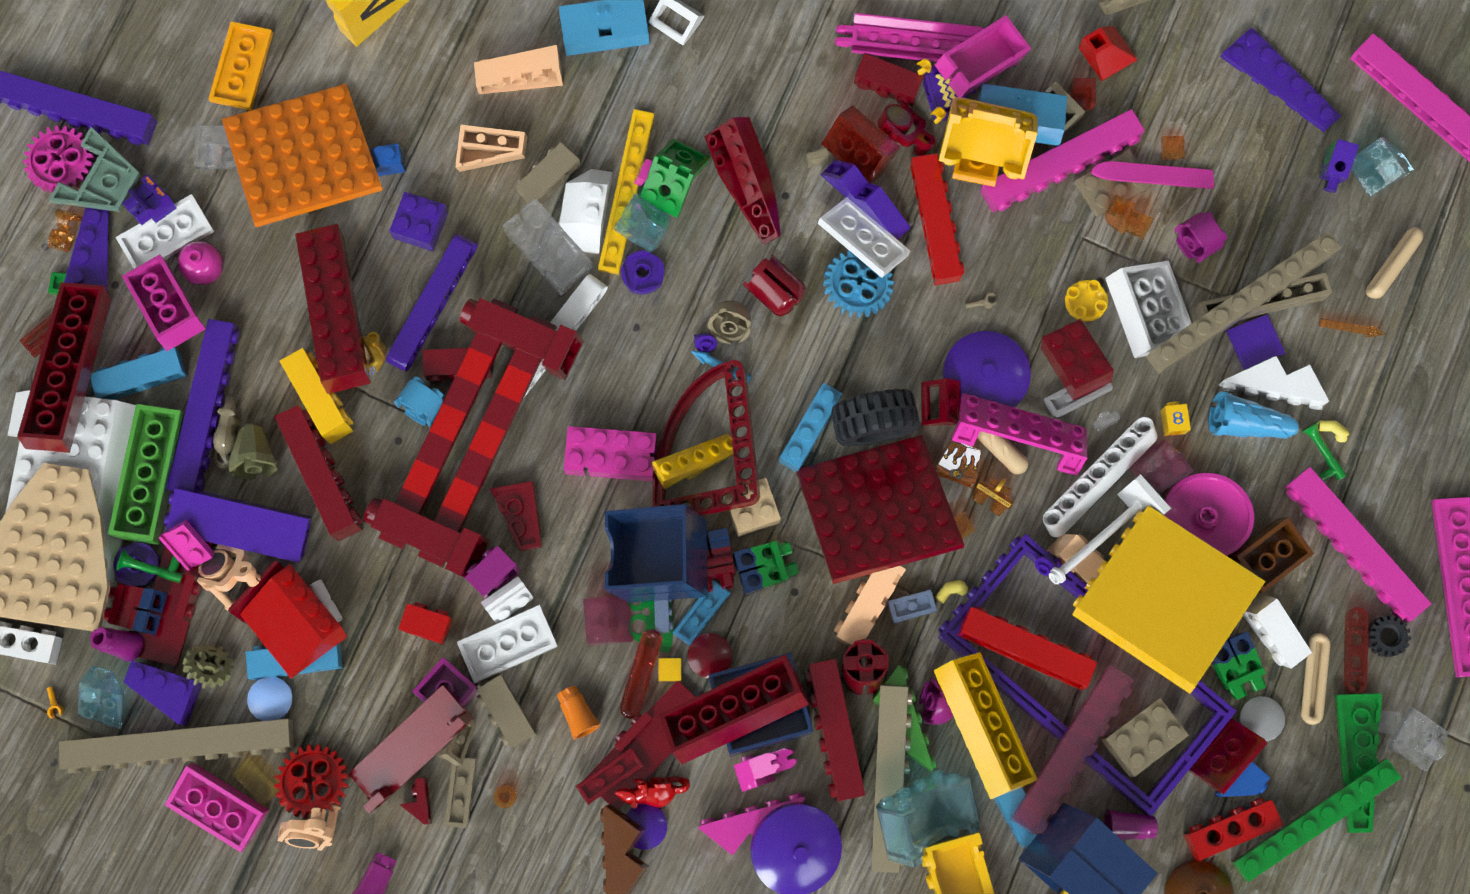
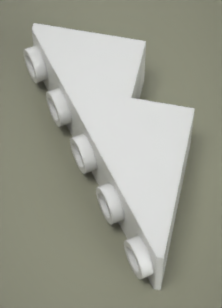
M1277 356L1233 375L1219 384L1225 391H1244V394L1248 396L1263 395L1266 396V399L1272 401L1282 399L1286 400L1288 404H1305L1315 410H1322L1323 406L1329 402L1310 365L1286 375Z

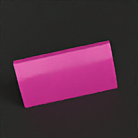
M195 763L185 767L165 803V806L239 852H243L269 812L268 808Z

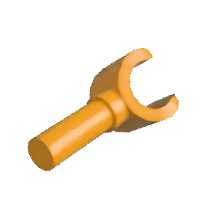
M48 687L47 692L51 707H49L47 714L53 719L55 718L54 708L58 709L61 716L64 714V707L57 703L53 687Z

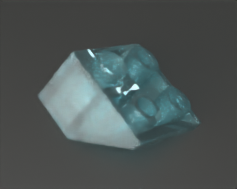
M1380 137L1358 153L1351 168L1369 197L1391 186L1414 170L1402 152L1383 137Z
M635 193L615 225L614 230L645 251L651 252L661 242L668 229L671 217Z
M92 666L79 682L78 715L121 729L123 723L124 692L114 672Z

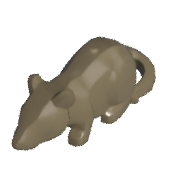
M230 397L225 402L223 408L218 409L217 412L221 416L213 437L216 450L214 463L218 468L224 470L229 468V453L233 450L237 438L236 428L240 425V420L235 417L237 409L233 397ZM218 453L222 457L223 463L218 461Z

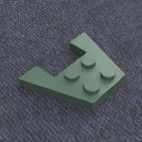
M90 127L81 146L99 155L79 191L59 182L49 201L50 203L120 212L124 206L122 202L130 195L127 190L134 188L141 175L105 139Z

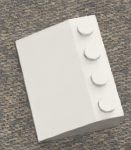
M1169 261L1124 267L1105 278L1134 358L1147 356L1153 349L1192 324Z

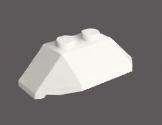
M590 169L566 183L559 225L580 252L595 254L600 252L612 172Z

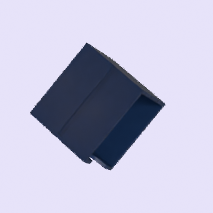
M686 504L605 511V531L611 548L610 565L605 571L606 591L628 603L708 597L706 519L695 513Z
M786 653V656L795 668L792 653ZM783 655L710 674L708 678L711 690ZM805 706L727 743L726 747L729 757L810 735L813 729L807 707Z
M1064 802L1018 858L1057 894H1060L1063 889L1068 894H1142L1158 874L1097 817Z

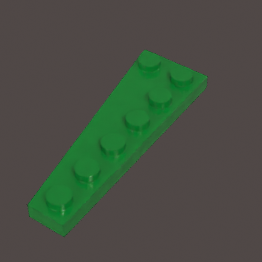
M1382 694L1334 695L1342 785H1345L1378 762L1376 755L1377 745L1379 744L1378 727L1381 719ZM1374 798L1345 817L1347 833L1373 832Z

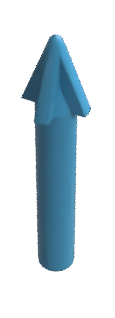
M691 351L702 364L707 363L715 367L725 363L710 356L709 352ZM734 368V371L731 372L735 377L736 371L739 370L737 368ZM746 373L747 383H749L752 375Z

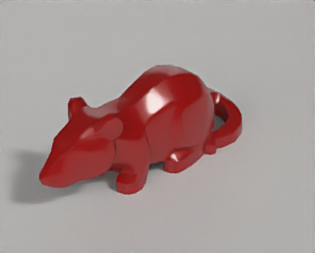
M680 776L652 777L650 783H647L644 779H635L637 787L633 789L622 788L617 790L615 794L634 809L638 807V804L663 807L668 805L676 794L688 791L690 781L688 778ZM671 782H677V783H680V784H682V785H680V786L671 785Z

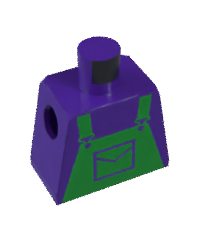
M1337 139L1327 147L1319 178L1326 180L1323 188L1324 191L1336 193L1338 184L1348 179L1359 147L1358 144Z

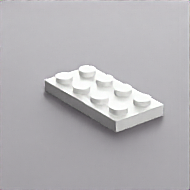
M192 194L175 203L174 205L177 209L159 222L155 223L150 219L145 224H138L116 237L134 269L159 254L166 260L180 252L189 243L199 241L214 232Z
M847 197L819 219L818 224L881 278L907 258L911 252Z
M540 605L457 642L475 684L558 647Z

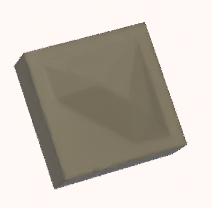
M827 148L807 153L805 159L807 168L823 165L828 162L829 153Z

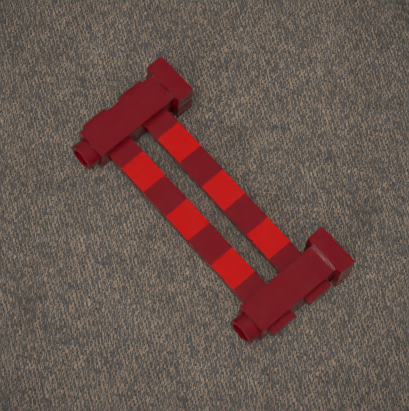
M480 298L479 301L469 299L465 303L460 314V323L467 325L476 335L395 503L386 499L382 501L378 498H373L368 504L363 518L364 522L371 525V528L381 532L378 537L379 539L403 550L407 544L420 550L418 557L442 568L448 562L445 569L464 578L468 575L466 573L473 564L476 563L478 565L490 540L466 528L463 529L462 533L460 532L540 363L542 362L541 365L551 375L566 381L584 343L576 331L560 325L558 331H556V325L533 315L530 319L518 315L517 308L494 298L491 302ZM501 345L515 350L435 520L432 521L421 516Z

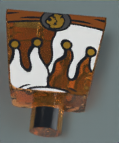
M951 441L935 468L937 475L972 489L977 479L981 450L970 445Z

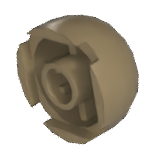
M721 302L712 309L707 325L711 330L710 334L719 342L732 344L733 341L738 340L739 343L743 342L749 337L751 332V314L740 302Z

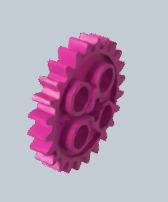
M58 125L55 126L54 131L47 127L46 134L39 131L40 138L32 137L35 143L27 144L31 150L23 153L28 157V159L23 160V163L27 166L24 168V171L29 174L28 178L34 181L33 184L40 187L44 192L49 189L53 193L59 182L69 187L75 185L79 189L80 185L78 182H84V176L89 174L88 169L94 165L90 161L96 159L91 154L92 152L81 146L85 136L81 132L78 133L75 128L70 131L67 126H64L61 130ZM62 142L61 147L55 149L57 144ZM78 155V158L71 162V159ZM48 158L46 163L41 164L43 159ZM60 171H63L60 177H56Z

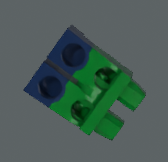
M777 541L733 552L734 562L738 575L740 574L739 578L745 596L785 583L789 578L799 573L796 562L784 565L782 557L793 553L790 542L777 543Z
M1248 631L1228 638L1212 661V665L1223 690H1228L1232 698L1238 700L1247 696L1242 685L1246 682H1249L1253 692L1266 687L1263 677L1266 671L1262 667Z

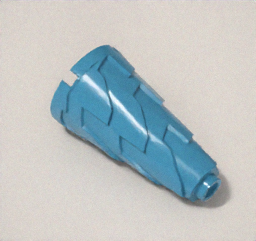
M1227 392L1217 393L1212 401L1217 402L1216 408L1210 407L1208 428L1210 432H1213L1212 435L1287 439L1296 435L1299 428L1298 422L1291 415L1280 413L1277 410L1261 406L1257 402L1243 399Z

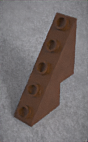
M609 804L600 811L601 822H604L601 842L605 846L602 866L606 870L603 890L606 894H631L649 867L648 864L631 853L646 829L615 806Z

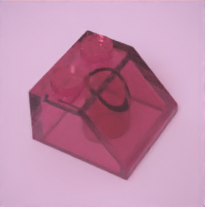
M1164 439L1150 447L1130 467L1136 477L1142 475L1158 494H1161L1194 472L1182 453Z
M619 597L583 599L588 646L633 642L630 603Z

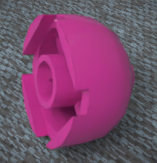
M191 242L181 250L178 257V267L183 277L190 283L208 285L216 281L222 274L223 257L218 249L208 242Z

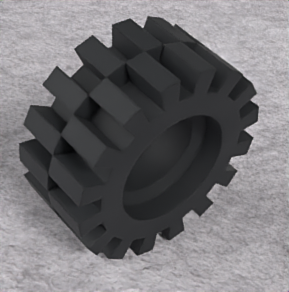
M1392 615L1373 620L1374 622H1371L1368 625L1369 628L1365 631V633H1368V636H1365V640H1369L1368 648L1372 647V652L1374 654L1379 653L1378 656L1392 657L1405 652V648H1408L1410 645L1407 642L1411 640V636H1408V633L1411 632L1410 628H1405L1407 626L1406 622L1401 623V618H1394ZM1384 628H1390L1396 635V640L1392 645L1383 643L1380 638V633Z

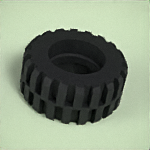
M888 389L861 394L840 401V403L833 406L831 411L836 440L842 446H862L894 440L914 433L920 425L914 394L907 389Z

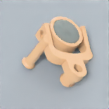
M218 544L216 547L218 550L214 551V556L199 565V574L203 578L199 577L197 582L206 591H211L225 605V610H229L228 608L236 600L231 599L224 591L232 589L237 581L247 582L250 587L256 586L259 583L256 578L261 580V577L256 573L255 567L248 562L249 555L244 550Z
M332 805L334 812L329 810L327 824L324 821L327 811L322 809L320 812V808H312L311 818L308 820H289L288 822L281 823L277 841L282 842L285 838V842L291 846L309 849L317 848V850L322 851L325 846L332 845L338 810L341 807Z

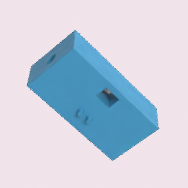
M600 0L559 6L566 56L649 44L643 0Z
M982 83L978 101L1033 113L1038 118V133L1035 142L1060 145L1065 130L1067 96Z

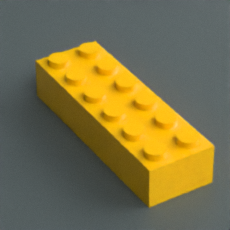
M981 653L952 660L935 669L934 673L937 681L942 688L990 799L1038 780Z

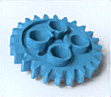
M848 250L846 257L840 253L838 259L833 258L832 264L828 265L826 269L828 272L824 274L826 280H824L823 286L827 287L824 294H831L828 302L835 301L834 309L841 306L842 314L848 310L849 317L852 316L853 312H856L858 318L861 317L863 312L866 317H869L871 311L877 314L878 308L883 310L885 303L889 302V296L893 292L891 287L894 284L893 281H890L892 273H887L881 278L857 256L853 255L850 250ZM846 269L853 270L854 274L848 273ZM871 274L875 279H869L867 275ZM841 288H847L850 293L843 292ZM862 294H868L871 298L866 299L862 296Z

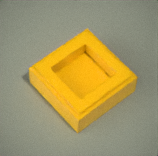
M659 658V681H681V658Z

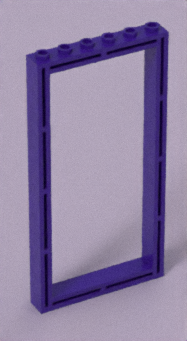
M1026 534L1022 538L1017 536L1009 545L1012 550L1007 555L1003 553L996 560L995 563L998 566L992 572L989 569L981 578L984 583L979 589L975 586L967 595L969 598L965 605L960 603L952 612L955 617L951 622L946 620L938 629L941 632L938 638L961 658L979 653L962 637L957 636L967 610L970 607H980L1023 555L1035 563L1038 557L1046 553L1042 547ZM1051 555L1048 556L1053 562L1056 561ZM1059 562L1056 567L1060 568L1062 564ZM1069 571L1065 575L1066 580L1059 584L1076 599L1080 594L1085 596L1088 591L1085 589L1086 584ZM982 655L998 690L1146 816H1152L1236 713L1235 709L1203 682L1199 681L1190 695L1211 711L1212 714L1150 791L1145 794Z

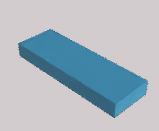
M712 580L713 591L708 593V597L698 598L672 632L689 646L700 635L731 594L727 589H722V586L715 580Z

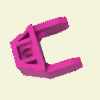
M784 748L755 758L753 754L740 758L741 763L733 766L742 792L774 782L773 774L793 768L798 760L789 759V755L795 751Z

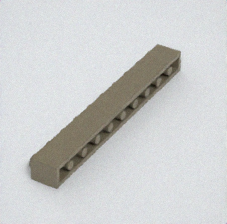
M1327 231L1153 349L1146 358L1160 375L1329 260L1342 247L1332 234Z
M280 719L60 741L59 766L62 770H68V774L82 773V768H91V772L104 771L105 766L114 765V769L128 768V764L137 763V767L151 766L152 761H159L160 765L173 764L174 759H182V762H195L197 757L205 756V760L219 759V755L228 754V758L242 757V752H251V756L264 755L265 750L274 749V753L288 752V748L295 747L293 720Z

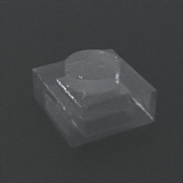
M1106 411L1097 416L1098 419L1094 422L1093 426L1096 432L1116 424L1121 418L1117 411L1111 414L1109 411Z

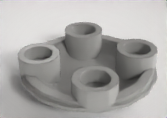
M1258 696L1244 704L1240 712L1239 723L1266 741H1269L1281 734L1285 726V715L1281 706L1275 700L1269 697Z

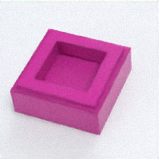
M646 159L635 178V184L641 186L646 181L653 163L651 160Z

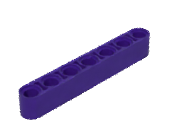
M458 233L453 237L386 358L387 363L405 372L411 368L477 249V242Z

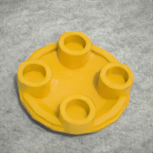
M1097 280L1078 281L1068 288L1065 296V306L1069 314L1075 319H1081L1084 322L1094 321L1100 318L1107 309V293Z

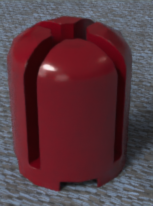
M771 254L769 261L764 258L752 271L753 278L749 283L745 281L743 284L749 292L777 316L789 314L794 309V305L797 306L802 301L806 292L804 282L773 254Z
M868 639L855 641L854 644L848 647L843 657L841 678L849 691L856 695H862L863 687L866 685L867 695H870L880 689V685L884 683L888 670L889 659L886 650L884 651L874 640ZM863 657H865V667L862 665Z

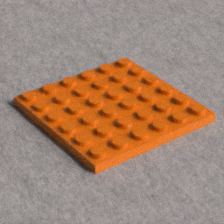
M347 84L222 119L255 228L382 191V186Z

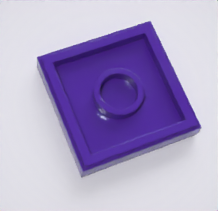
M1267 314L1226 331L1244 370L1275 356L1280 357L1285 354Z

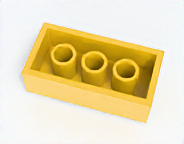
M301 348L280 360L282 367L321 436L328 443L333 444L354 432L350 426L354 424L351 417L343 407L340 408L343 403L335 392L327 394L322 386L317 359L312 352L307 353L304 348Z

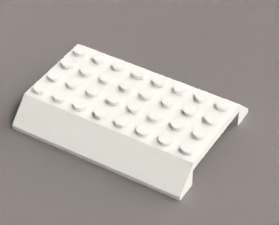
M30 390L17 392L15 395L8 436L17 437ZM85 397L70 453L25 449L22 443L19 442L6 511L43 463L91 471L92 485L96 490L98 508L103 517L106 544L104 552L108 567H106L107 580L115 581L116 571L114 570L113 562L117 552L122 547L123 540L113 538L108 534L136 405L117 400Z

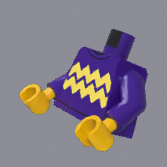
M923 59L917 63V65L922 67L918 70V74H927L924 77L923 86L930 106V114L933 116L935 124H938L940 121L948 120L952 100L958 96L949 86L950 79L945 80L928 59Z

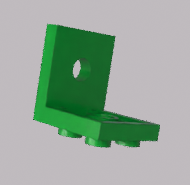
M673 138L655 155L639 199L677 218L682 211L693 179L708 165L711 157ZM662 185H667L671 193H665L662 190Z

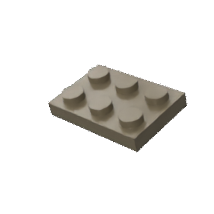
M1130 150L1110 160L1138 163ZM1091 172L1074 182L1096 218L1152 187V184L1106 180L1094 176Z

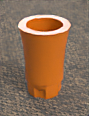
M570 686L557 694L573 740L582 738L601 726L576 686Z

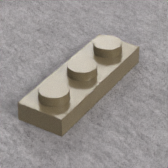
M464 758L462 765L455 766L452 764L444 826L468 828L477 759Z

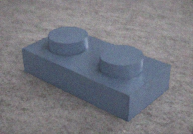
M931 590L887 602L893 624L937 612Z

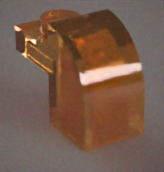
M1114 195L1105 212L1106 222L1121 234L1127 232L1144 240L1154 218L1135 211L1134 202Z

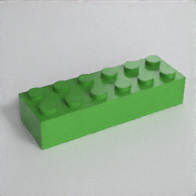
M136 404L108 534L113 538L160 544L159 537L163 530L171 492L167 489L184 419V414L181 410Z

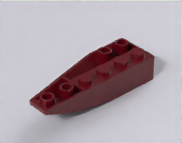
M733 117L705 135L704 138L718 175L762 244L766 245L781 236L778 208L770 172L750 117Z

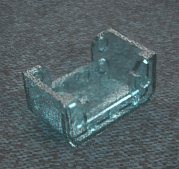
M942 770L932 771L928 777L918 779L913 782V785L897 790L896 794L880 799V802L876 805L888 860L911 867H916L923 863L922 849L947 835L957 837L960 835V830L969 829L971 834L980 830L970 778L959 776L957 773H943Z

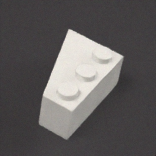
M1257 593L1242 617L1272 653L1273 660L1279 666L1292 669L1312 652L1278 599Z

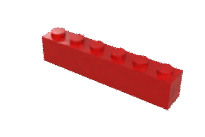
M937 154L911 158L910 169L934 286L960 282L962 274H964V265L962 261L959 262L958 258L960 245L954 238V233H956L955 222L950 219L949 213H952L951 202L946 200L945 193L948 192L946 180H942L943 163L938 161Z
M977 606L974 608L970 607L967 610L957 634L959 637L1080 690H1084L1089 686L1097 664L1096 661L1091 660L1092 657L1082 652L1077 654L1071 651V648L1065 644L1058 643L1057 645L1052 643L1050 638L1045 635L1037 634L1036 636L1030 633L1028 628L1021 625H1011L1006 618L1001 616L993 617L987 614L985 609Z

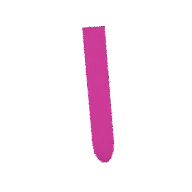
M1115 161L1102 162L1091 169V174L1112 181L1214 189L1213 170Z

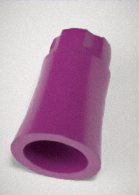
M99 627L93 630L90 636L93 648L116 656L125 662L134 661L140 655L143 648L142 636L137 631Z
M1106 810L1104 825L1121 840H1145L1146 838L1153 839L1157 837L1158 822L1155 816Z
M377 852L373 862L370 861L364 876L352 894H385L397 860Z

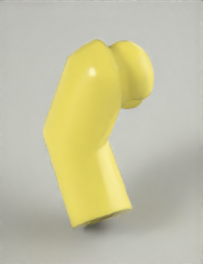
M1318 420L1320 421L1318 423V431H1332L1336 434L1335 439L1338 442L1347 441L1349 431L1338 421Z
M962 580L948 581L935 598L944 604L951 594L966 595L968 586Z

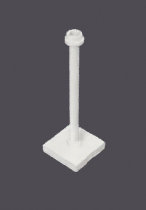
M1139 475L1117 494L1129 508L1060 568L1054 567L1051 569L1049 578L1053 583H1063L1066 580L1065 575L1136 515L1139 510L1144 512L1147 506H1150L1164 515L1171 509L1142 475Z

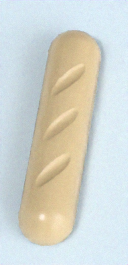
M1419 227L1410 228L1400 239L1367 286L1366 294L1368 297L1378 299L1387 292L1423 240V232Z
M980 431L977 439L1010 472L1018 475L1027 470L1028 459L1007 438Z
M1322 633L1311 635L1307 642V646L1312 653L1306 657L1301 717L1304 722L1310 725L1320 723L1324 716L1330 640Z

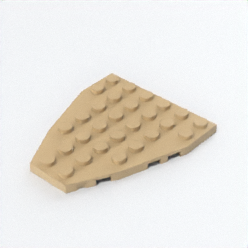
M43 463L9 506L0 521V617L92 632L102 627L110 591V582L107 580L106 571L108 563L104 552L106 544L103 517L98 508L97 494L92 485L91 471Z

